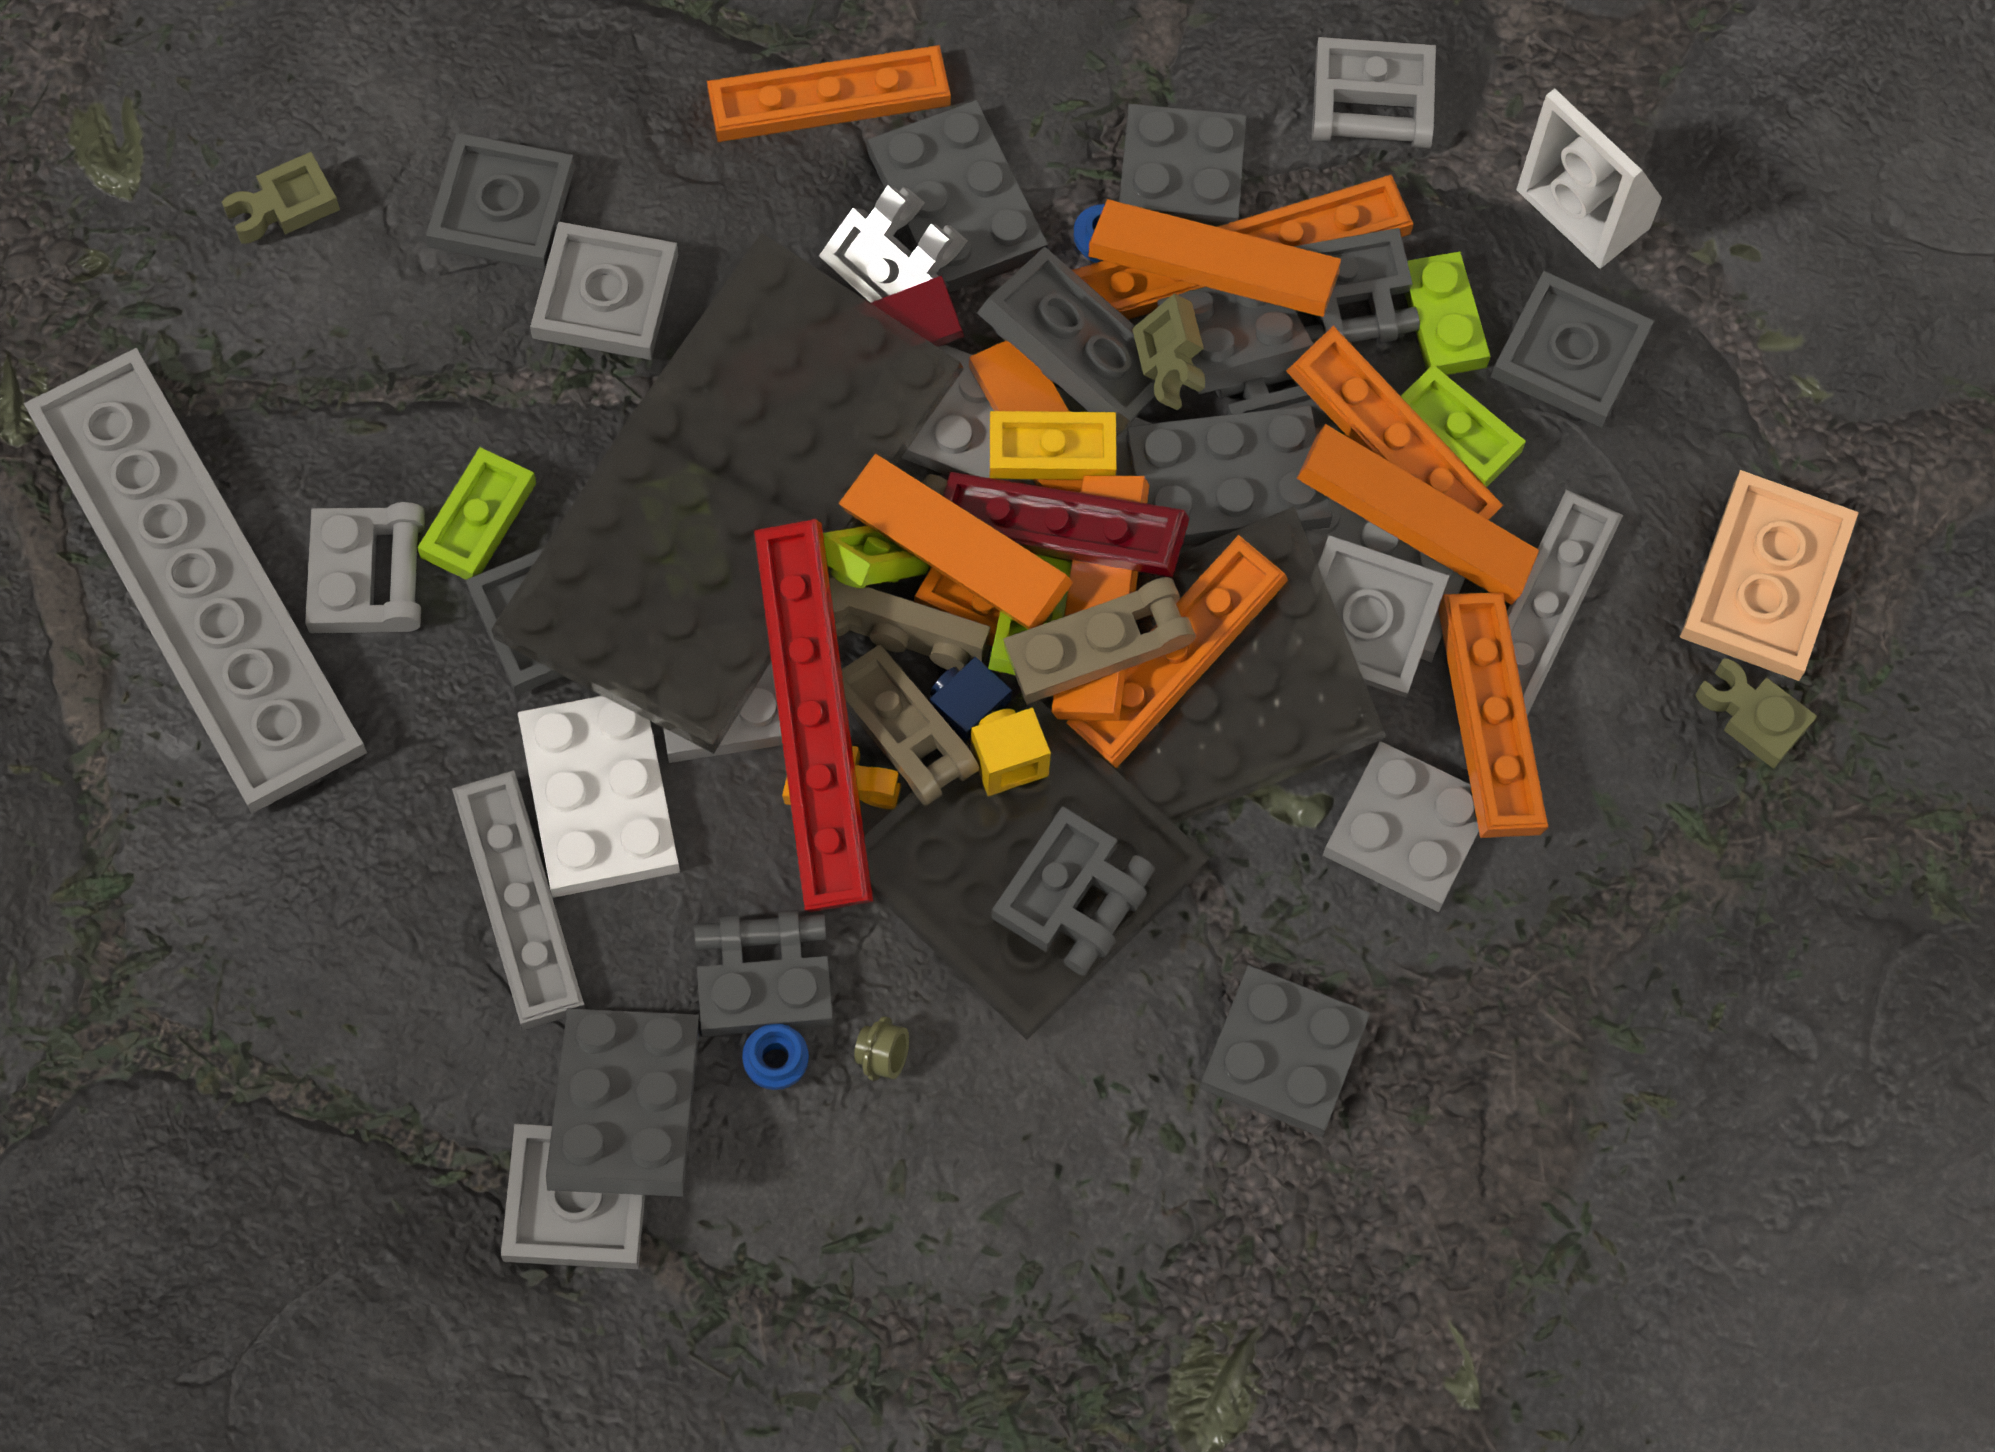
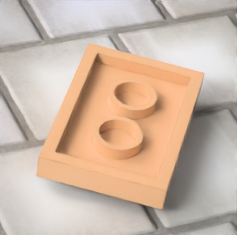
M1740 470L1734 482L1680 638L1800 681L1813 650L1859 512Z

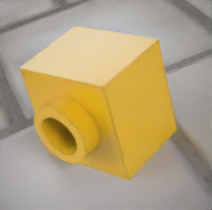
M1033 707L1017 713L1013 709H1002L985 716L978 726L971 728L970 751L979 765L980 770L978 772L988 796L1049 776L1051 752Z

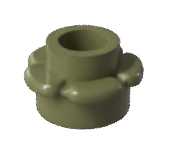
M883 1016L872 1026L866 1025L861 1029L856 1041L854 1057L855 1062L862 1065L864 1074L870 1080L876 1081L880 1076L890 1079H896L899 1076L906 1062L909 1049V1033L907 1028L893 1025L890 1017Z

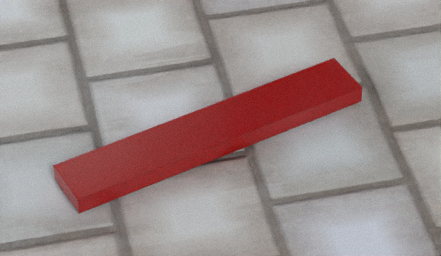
M817 519L754 530L805 911L815 912L873 902L822 523Z

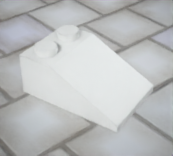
M1555 88L1546 95L1517 191L1601 269L1651 228L1662 197L1643 170Z

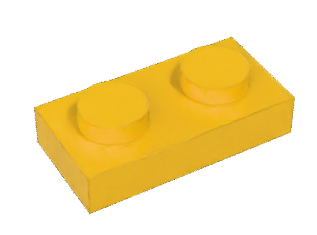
M990 411L989 478L1083 480V476H1116V412Z

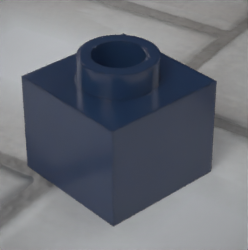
M976 657L961 670L957 667H952L946 671L930 691L932 696L930 703L969 750H971L972 727L978 726L985 716L993 712L1011 709L1012 690Z

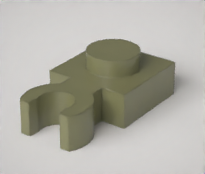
M308 152L257 175L256 178L261 191L254 194L247 191L235 192L225 197L222 201L228 219L243 213L252 215L247 221L235 225L241 244L251 243L260 239L267 231L268 225L277 221L286 235L340 210L337 198L312 152Z
M1174 293L1134 326L1132 330L1143 375L1155 380L1154 394L1156 399L1178 410L1182 407V401L1179 396L1182 384L1200 392L1205 388V375L1200 368L1192 363V358L1204 349L1192 302Z
M1724 658L1715 674L1728 683L1730 690L1719 691L1710 683L1704 681L1695 696L1707 709L1716 712L1727 711L1733 717L1729 720L1724 731L1775 769L1811 727L1817 715L1767 677L1755 690L1747 684V677L1742 667L1736 662Z

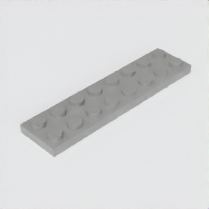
M135 348L25 402L24 405L251 814L366 754L363 742L138 349Z

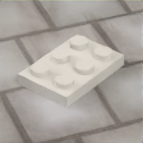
M644 688L518 712L548 880L553 898L680 873Z

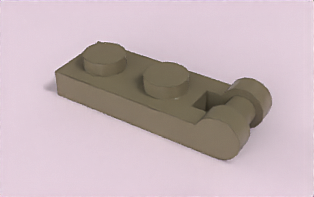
M834 577L829 578L837 637L853 631L870 637L874 644L877 646L881 644L888 651L904 652L908 649L930 656L933 663L947 670L952 667H957L961 670L974 657L985 664L989 653L990 626L869 587L854 588L839 582Z
M1169 577L1155 579L1143 585L1138 591L1004 638V647L1026 704L1169 654L1191 644L1196 639V634L1189 618L1181 617L1176 605L1180 595L1173 579ZM1153 614L1157 628L1141 635L1135 620Z
M881 644L842 669L847 710L905 778L923 805L927 806L942 796L941 788L957 777L964 781L980 770L969 748ZM938 749L943 757L926 767L920 759Z

